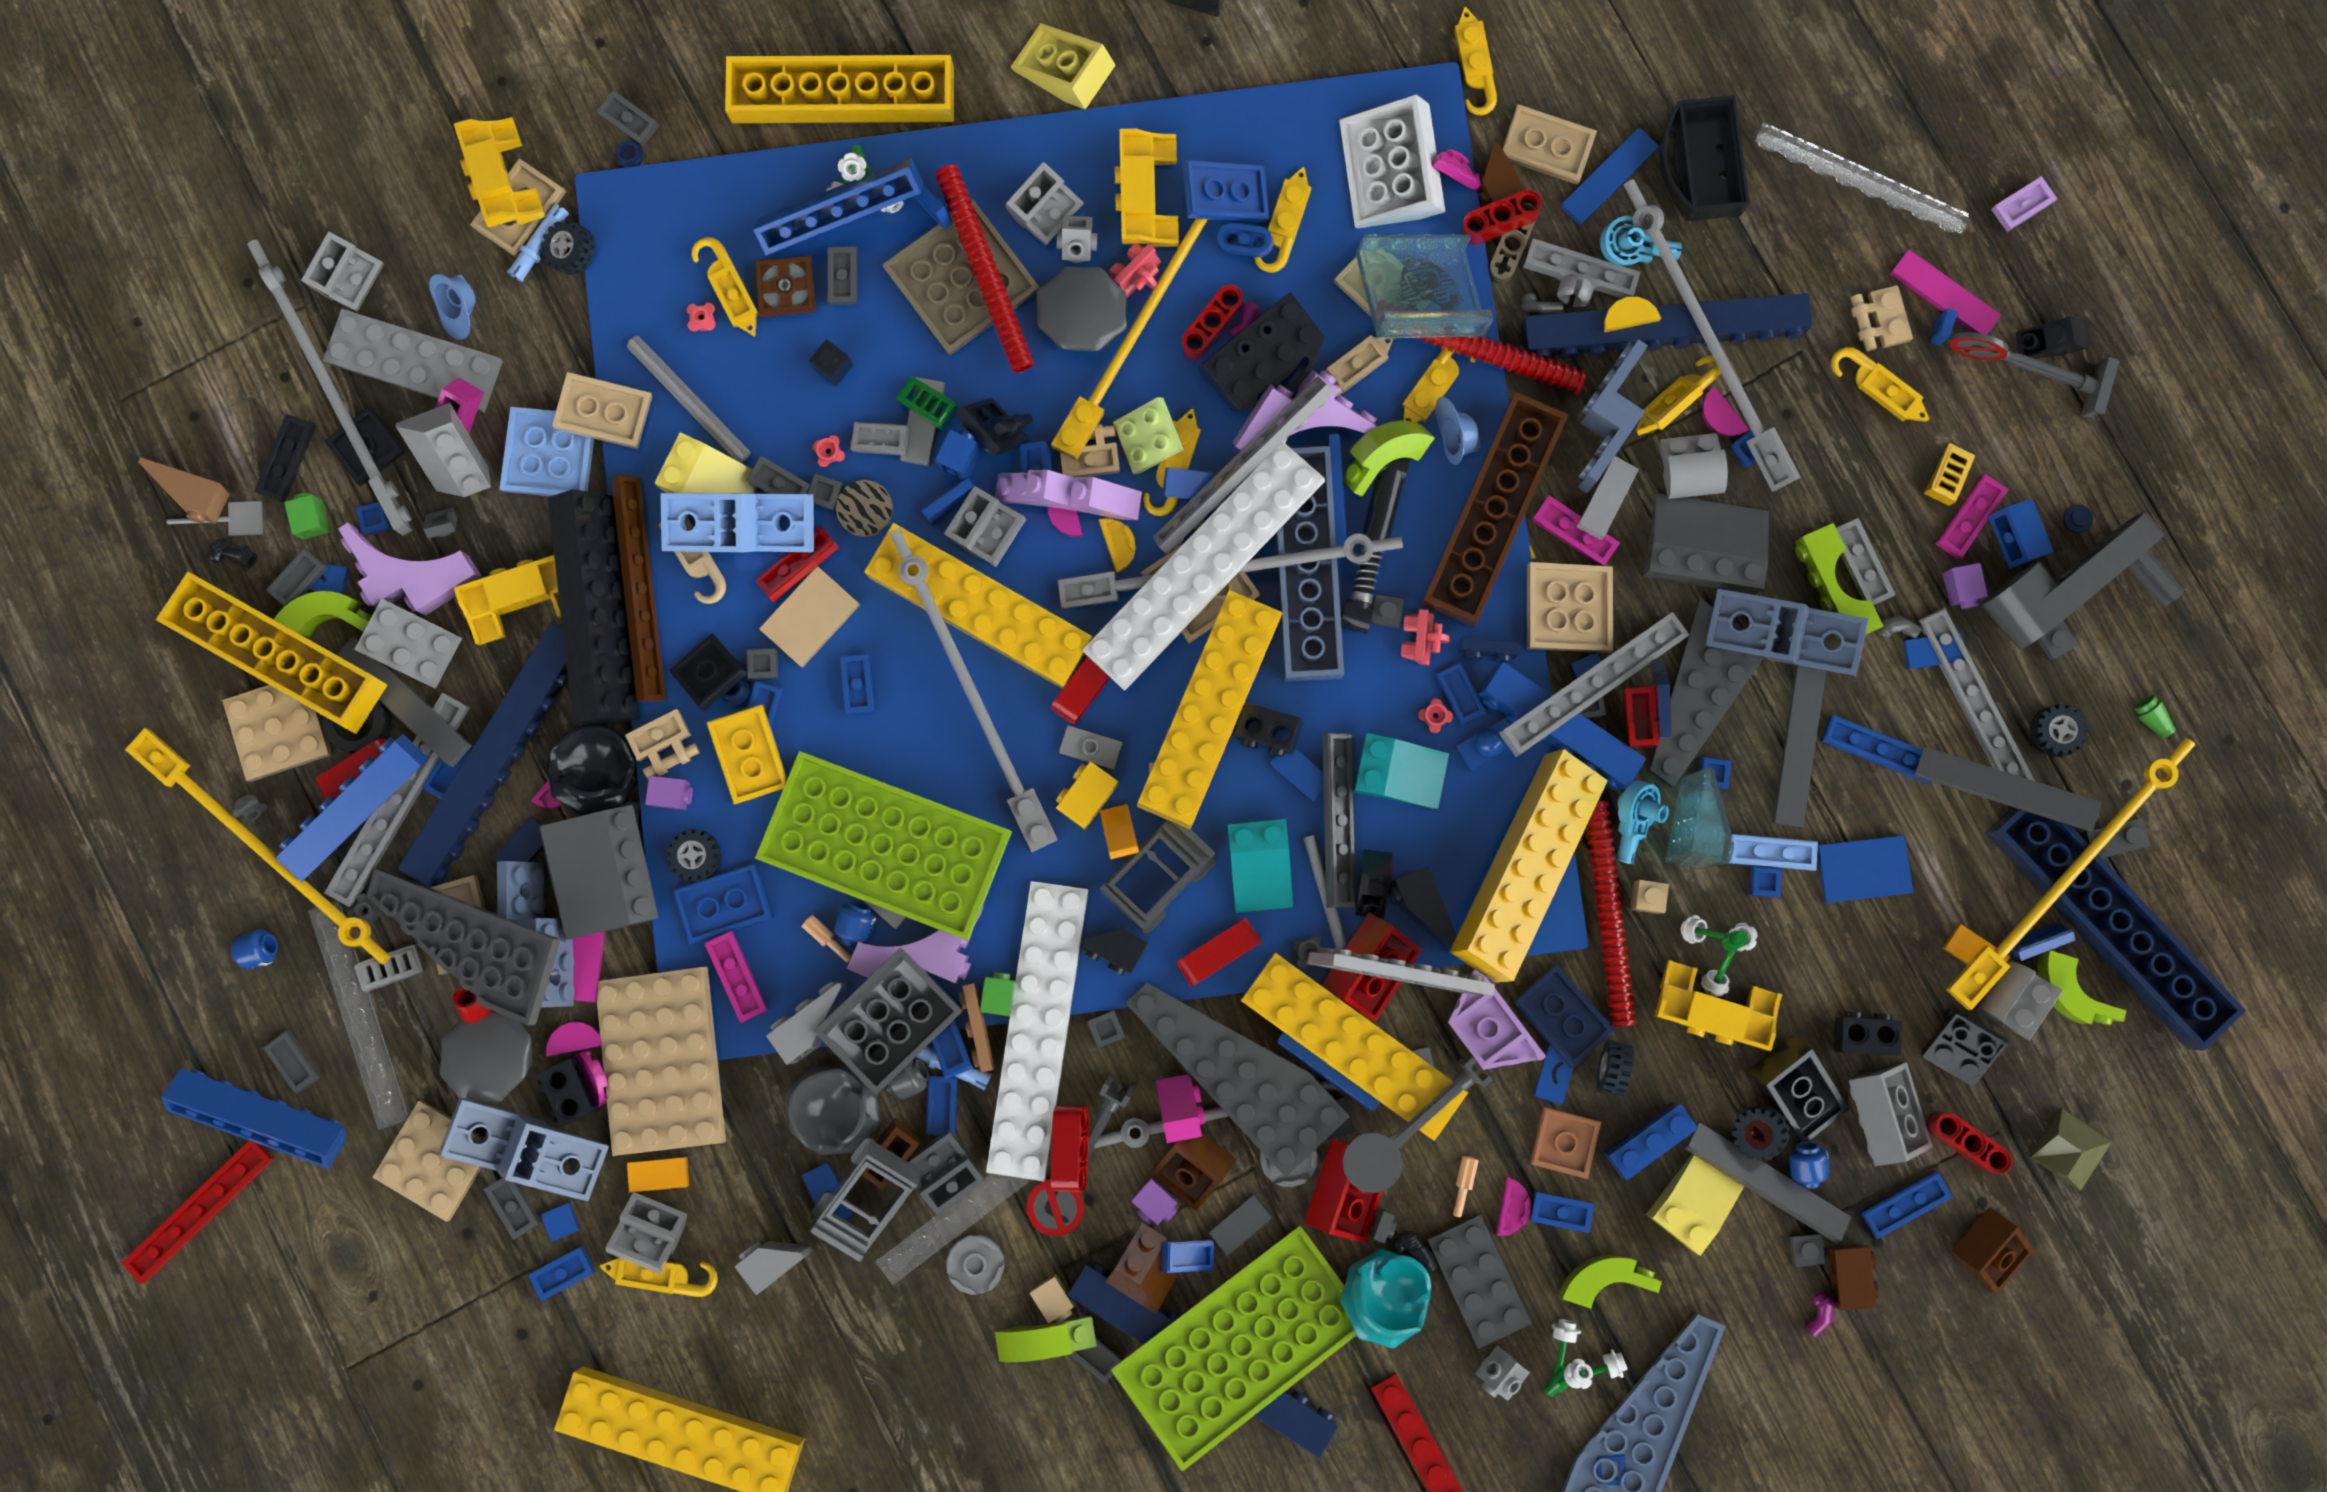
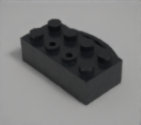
M1735 95L1678 101L1662 133L1659 153L1662 177L1671 198L1685 214V221L1742 216L1750 202ZM1670 133H1673L1675 137L1674 167L1682 193L1675 184L1668 165L1667 140Z
M1289 292L1197 368L1232 412L1253 410L1258 403L1259 393L1264 392L1269 384L1275 387L1284 381L1294 371L1301 359L1305 357L1308 359L1305 369L1287 388L1293 392L1310 373L1319 356L1323 339L1326 337L1293 294ZM1264 327L1269 328V334L1264 333ZM1242 345L1248 347L1247 352L1242 351Z

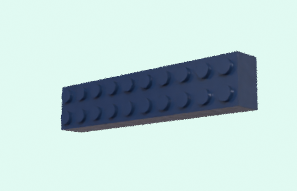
M2014 807L1985 832L2043 896L2089 845L2071 825ZM2099 854L2094 857L2052 904L2188 1050L2204 1051L2246 1012L2240 1003Z

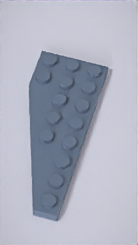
M1698 1313L1692 1316L1575 1456L1561 1492H1662L1725 1330V1325ZM1625 1455L1626 1471L1620 1478L1619 1461H1612L1606 1457L1597 1459V1456ZM1601 1462L1602 1478L1597 1475V1466ZM1613 1479H1620V1485H1608L1597 1483V1480L1602 1483L1611 1482Z

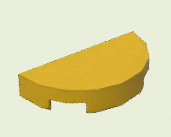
M1625 297L1616 301L1608 310L1603 322L1604 333L1660 321L1661 316L1657 308L1648 300L1640 297Z
M1113 518L1098 519L1116 574L1125 570L1134 559L1136 552L1135 537L1130 528L1120 521L1113 520Z

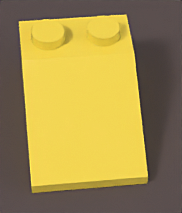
M1040 23L1011 65L1012 70L1062 101L1083 109L1088 107L1115 67L1103 44Z
M681 432L655 481V484L666 493L754 494L757 489L755 485L747 481L752 471L751 468Z
M1691 1154L1646 1215L1692 1252L1701 1256L1719 1232L1744 1186L1699 1157Z

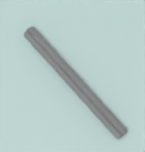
M635 336L628 341L627 348L736 461L742 463L749 458L750 451L640 336Z

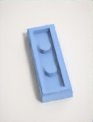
M1730 834L1727 863L1816 871L1818 842Z

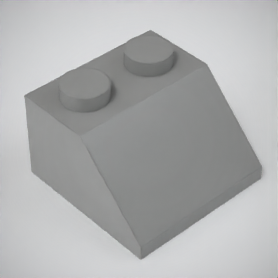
M768 1241L761 1246L757 1242L738 1256L741 1262L735 1268L755 1295H758L810 1254L813 1249L808 1245Z

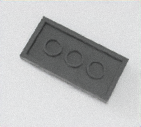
M1480 1214L1427 1238L1478 1349L1532 1324Z

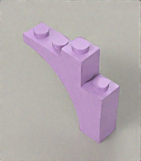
M1312 370L1294 397L1295 399L1317 376L1334 392L1329 396L1328 402L1323 407L1317 408L1308 417L1305 425L1295 429L1290 435L1320 426L1346 427L1365 434L1378 427L1375 424L1377 418L1365 410H1362L1361 414L1352 409L1354 404L1341 395L1337 399L1335 398L1340 390L1334 384L1336 378L1324 370L1320 374ZM1269 384L1233 440L1235 447L1242 450L1293 400L1291 397L1294 393L1281 384L1277 388Z
M1028 470V473H999L995 498L1003 504L1045 506L1085 512L1116 520H1138L1142 492L1095 477H1070L1050 470Z
M346 523L338 528L343 536L340 539L341 543L349 553L353 552L358 560L355 562V565L365 577L358 581V584L363 590L360 592V595L368 606L377 608L381 598L386 601L392 599L396 602L404 597L406 604L413 612L418 611L427 615L456 597L454 587L483 578L470 556L461 550L436 560H401L380 552L361 534L357 527L350 523Z
M982 906V909H981V911H980V914H979V916H978V919H979V917H980V915H981V913H982V910H983L984 906ZM938 930L920 941L902 946L880 947L858 942L847 969L869 978L901 947L924 971H928L953 983H958L959 979L965 980L971 964L967 962L969 956L959 952L961 947H967L969 941Z

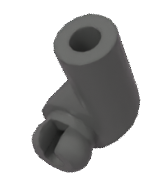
M1527 293L1521 297L1522 304L1520 306L1525 313L1535 315L1563 313L1562 302L1536 301L1537 297L1534 293Z
M1896 615L1884 618L1881 621L1884 627L1878 629L1877 633L1883 638H1890L1892 633L1902 632L1912 639H1916L1922 627L1904 616Z

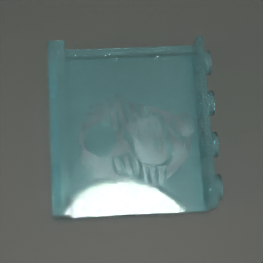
M1372 234L1363 236L1355 254L1377 338L1484 336L1494 318L1491 310H1482L1465 251L1471 239L1470 235Z

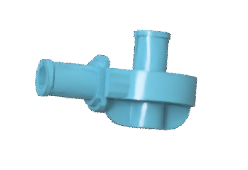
M1622 216L1609 222L1603 229L1599 239L1604 257L1610 263L1625 267L1637 262L1650 263L1653 258L1652 256L1661 257L1650 235H1645L1642 229L1634 227L1633 216ZM1617 223H1628L1612 230ZM1666 241L1677 261L1681 251H1676V249H1682V244L1680 242Z
M1634 780L1626 788L1625 792L1619 796L1617 803L1620 820L1618 831L1622 834L1616 860L1633 864L1639 840L1646 838L1648 828L1654 821L1663 823L1668 818L1669 808L1667 805L1660 804V791L1655 785L1641 780Z

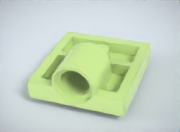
M1157 397L1113 422L1133 474H1140L1184 450L1164 398Z

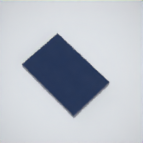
M1557 964L1553 965L1512 1002L1571 1069L1615 1031L1614 1027Z

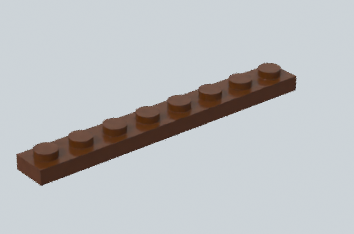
M618 474L611 477L636 698L637 702L666 701L641 479L640 477Z

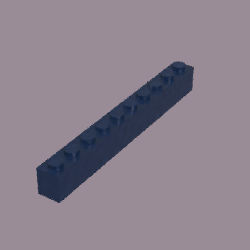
M1809 293L1698 302L1718 341H1730V344H1740L1746 342L1747 339L1758 338L1759 342H1767L1780 336H1786V339L1789 340L1802 338L1812 327ZM1685 303L1655 306L1661 316L1660 321L1605 333L1603 322L1608 310L1525 316L1521 324L1523 348L1527 350V354L1533 352L1536 353V357L1542 355L1544 359L1549 358L1550 355L1561 354L1562 358H1570L1582 352H1589V355L1595 356L1605 354L1607 350H1617L1618 353H1622L1627 345L1633 347L1638 339L1648 345L1646 351L1659 350L1663 348L1662 346L1673 345L1675 349L1687 348L1693 343H1701L1702 346H1707Z
M553 622L550 623L399 865V870L425 886L434 887L438 884L441 885L447 879L450 872L448 870L453 860H457L465 849L463 844L467 837L474 834L478 829L480 816L484 810L487 811L493 805L496 798L494 796L499 786H503L509 779L511 774L509 770L513 763L520 760L524 755L526 742L530 736L533 737L540 729V720L544 713L549 712L555 705V696L559 689L568 684L562 627Z
M1087 1261L1067 1295L1142 1344H1145L1181 1316L1172 1309H1169L1167 1313L1161 1308L1155 1314L1106 1283L1110 1270L1097 1261L1094 1264ZM1286 1390L1254 1415L1318 1458H1320L1338 1428L1337 1422L1334 1420L1335 1415L1323 1406L1316 1409L1308 1403L1310 1399L1298 1390H1294L1293 1393Z

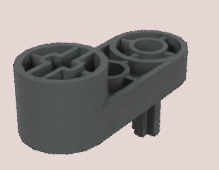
M2142 511L2112 531L2055 579L2040 561H2036L1995 590L1982 602L1981 606L2016 647L2023 649L2056 627L2126 568L2133 573L2162 608L2178 599L2184 590L2149 551L2164 536L2165 532L2146 511Z

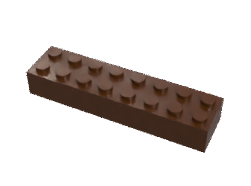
M1518 392L1514 393L1420 604L1421 606L1471 628L1477 624L1569 414Z

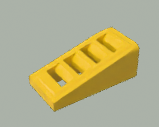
M1948 443L1923 494L1948 506L1954 504L1962 490L1975 455ZM1953 453L1965 459L1964 463L1962 464L1950 458L1951 454ZM1947 463L1959 468V473L1946 467ZM1943 473L1956 478L1955 482L1944 477ZM1942 482L1952 488L1949 491L1939 486V483Z

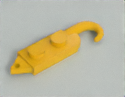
M1465 7L1459 24L1455 25L1454 28L1464 82L1471 88L1484 89L1486 104L1477 108L1468 99H1465L1464 103L1470 113L1483 116L1490 113L1497 103L1493 69L1483 21H1478Z
M1304 167L1290 179L1284 180L1268 228L1273 237L1274 246L1280 248L1276 261L1267 264L1262 261L1261 257H1254L1255 263L1264 272H1278L1284 268L1288 261L1312 189L1308 184Z
M713 237L699 239L692 248L691 256L693 261H699L698 252L701 248L708 246L713 249L718 260L709 267L707 277L733 327H739L755 337L756 320L759 313L722 243Z
M1445 347L1434 359L1402 404L1404 408L1403 421L1408 419L1416 423L1426 422L1435 409L1436 401L1439 397H1444L1458 377L1459 367L1455 360L1451 358L1455 350L1450 352ZM1471 356L1470 361L1474 363L1476 360Z
M1844 347L1834 353L1831 359V368L1838 377L1842 376L1838 366L1839 361L1843 357H1848L1860 366L1855 377L1859 389L1903 422L1906 419L1922 422L1929 420L1922 403L1924 397L1881 364H1876L1861 351L1853 347Z
M1712 355L1700 358L1695 362L1696 367L1705 363L1713 364V367L1703 376L1695 374L1684 377L1680 376L1643 409L1645 412L1636 428L1638 436L1655 429H1664L1703 394L1702 391L1721 374Z
M1194 409L1188 411L1177 422L1173 421L1184 450L1159 464L1156 480L1162 488L1165 467L1189 469L1201 433V429L1197 426ZM1145 493L1143 503L1146 510L1152 515L1165 516L1174 510L1179 498L1167 497L1162 507H1154L1149 501V493Z
M617 1258L600 1265V1268L615 1280L616 1285L669 1294L675 1293L693 1297H704L715 1289L718 1281L715 1268L706 1262H701L700 1267L708 1271L709 1280L702 1286L688 1284L687 1269L678 1262L667 1261L660 1274L622 1258Z

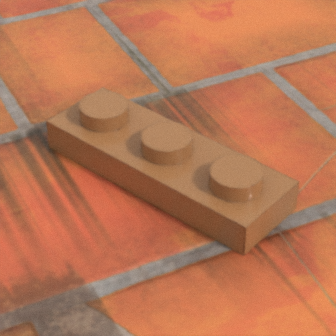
M976 982L964 985V992H959L962 1009H967L970 1020L965 1021L968 1037L974 1038L976 1049L971 1050L975 1067L980 1066L982 1073L993 1070L995 1066L983 1012H980L981 1001Z

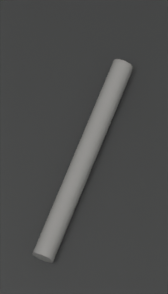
M1311 835L1303 838L1335 946L1339 949L1347 946L1337 909L1326 908V873L1315 836Z

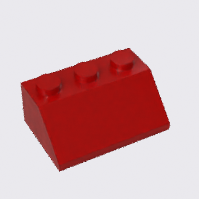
M1371 913L1367 914L1345 950H1350L1352 953L1371 954L1382 959L1403 960L1408 964H1413L1422 951L1418 945L1392 925ZM1331 969L1321 986L1373 1022H1376L1401 981Z
M1332 1138L1304 1223L1331 1235L1366 1243L1383 1192L1369 1193L1361 1191L1349 1182L1344 1173L1342 1161L1345 1149L1349 1143Z

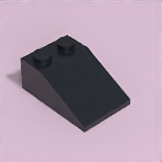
M1429 866L1391 881L1392 888L1389 889V895L1393 904H1399L1402 911L1446 950L1450 951L1457 935Z
M1794 1035L1748 1070L1758 1088L1774 1109L1779 1110L1781 1116H1785V1123L1789 1124V1128L1800 1142L1810 1141L1849 1110L1813 1049Z

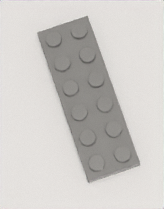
M344 309L340 311L323 358V362L435 398H439L443 387L461 378L484 391L478 411L483 413L486 411L503 362L499 357Z
M1321 948L1320 953L1309 952L1308 964L1466 994L1494 995L1495 984L1484 982L1485 976L1466 975L1455 970L1434 969L1429 965L1408 964L1403 960L1382 959L1376 955L1356 954L1350 950L1339 948Z

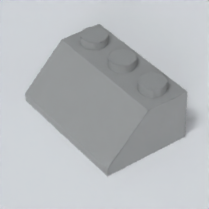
M450 403L396 423V428L436 491L467 497L491 487L489 467Z
M1907 1062L1863 1073L1849 1080L1850 1094L1853 1100H1855L1859 1113V1124L1864 1129L1868 1142L1867 1150L1875 1166L1907 1162L1933 1148Z

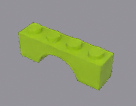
M1834 523L1795 541L1796 555L1801 562L1805 563L1809 571L1807 574L1809 582L1814 588H1817L1821 596L1820 604L1824 611L1868 618L1869 623L1866 635L1884 627L1871 600H1857L1848 596L1841 590L1836 581V562L1846 547Z

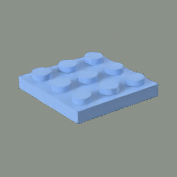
M510 407L499 490L502 492L552 496L571 489L588 492L594 438L554 429L552 424L556 411Z

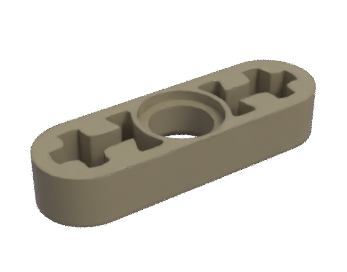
M1527 204L1521 205V207L1527 211L1534 209L1533 207ZM1536 221L1523 226L1521 231L1513 230L1502 235L1489 266L1490 278L1494 282L1506 283L1512 278ZM1509 237L1518 239L1520 248L1515 251L1507 249L1505 240ZM1505 256L1509 258L1505 268L1507 271L1501 275L1497 273V267L1501 265Z

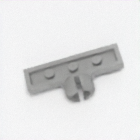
M1534 238L1531 241L1523 267L1557 278L1560 281L1557 292L1559 300L1563 304L1568 305L1570 295H1576L1573 303L1574 308L1588 305L1594 291H1600L1622 299L1633 297L1641 273Z

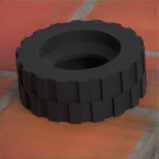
M378 700L369 714L371 726L365 734L352 736L344 727L325 716L322 718L323 732L327 735V740L335 745L334 747L345 752L356 753L376 740L383 738L388 740V735L393 727L391 726L393 719L392 715H390V710Z

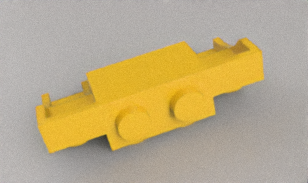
M513 117L496 121L468 119L454 123L465 158L461 159L460 163L465 176H470L472 183H468V188L473 200L478 199L488 228L516 220L518 225L546 217L536 188L514 192L501 152L522 146Z
M1137 128L1119 129L1120 166H1115V184H1121V194H1115L1116 211H1121L1122 244H1151L1153 247H1179L1178 216L1156 215L1154 166L1177 165L1176 134L1151 133Z
M554 555L537 561L531 559L517 563L515 568L509 570L505 568L491 571L488 577L454 587L458 604L467 619L476 645L480 646L506 637L500 615L549 599L552 600L557 618L561 619Z
M1667 960L1660 984L1661 993L1654 1014L1655 1017L1688 1027L1687 1033L1704 1037L1705 1032L1715 1035V1041L1732 1046L1735 1041L1766 1051H1772L1782 994L1751 986L1746 1006L1693 991L1698 969Z

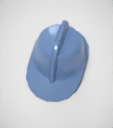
M435 274L429 281V287L444 329L451 337L456 340H463L467 338L470 332L469 315L472 313L476 302L474 291L462 275L448 278L443 274Z
M1439 397L1435 405L1437 424L1443 439L1446 456L1450 463L1457 465L1461 462L1464 455L1480 450L1479 429L1472 417L1465 413H1458L1449 399Z

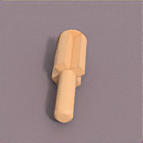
M814 914L808 917L801 927L822 946L828 945L846 963H849L852 955L833 939L835 935Z
M1462 1156L1456 1186L1459 1187L1453 1212V1215L1456 1217L1462 1216L1467 1191L1472 1190L1479 1160L1470 1156Z

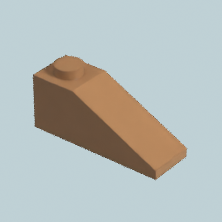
M140 457L138 463L182 507L189 519L198 523H204L205 520L216 524L230 495L220 483Z

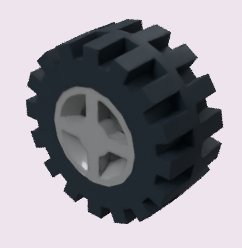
M562 220V223L559 221L555 222V227L550 226L547 229L549 231L548 235L545 233L543 235L545 243H541V248L544 249L541 253L542 257L546 258L544 261L551 268L569 275H577L579 271L584 272L587 270L585 266L592 264L590 258L595 257L596 252H593V248H596V243L592 241L595 239L593 234L589 233L590 231L587 228L572 221Z
M2064 704L2049 706L2040 710L2038 715L2034 716L2031 720L2034 723L2029 727V730L2033 731V734L2029 735L2030 739L2035 740L2036 743L2033 744L2035 748H2040V752L2044 755L2049 754V757H2063L2073 754L2077 750L2082 749L2084 746L2083 742L2088 740L2089 736L2085 734L2089 732V726L2084 724L2087 722L2086 717L2082 718L2080 716L2082 712L2079 709L2074 710V706L2071 705L2064 706Z
M697 829L679 832L677 837L671 839L670 847L667 846L668 856H666V861L669 862L668 867L674 872V875L683 880L697 882L707 879L709 876L712 877L715 874L714 871L720 867L719 861L722 860V855L720 854L721 847L718 845L717 840L707 832Z
M1606 1041L1598 1063L1599 1068L1596 1079L1598 1092L1620 1097L1625 1095L1628 1083L1631 1080V1072L1633 1071V1046L1621 1042Z

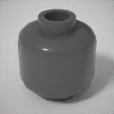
M913 1059L885 1086V1089L890 1095H895L900 1100H907L926 1088L929 1072L920 1059Z

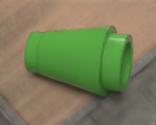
M2149 695L2135 704V716L2161 739L2175 732L2176 728L2162 699H2157L2155 695Z

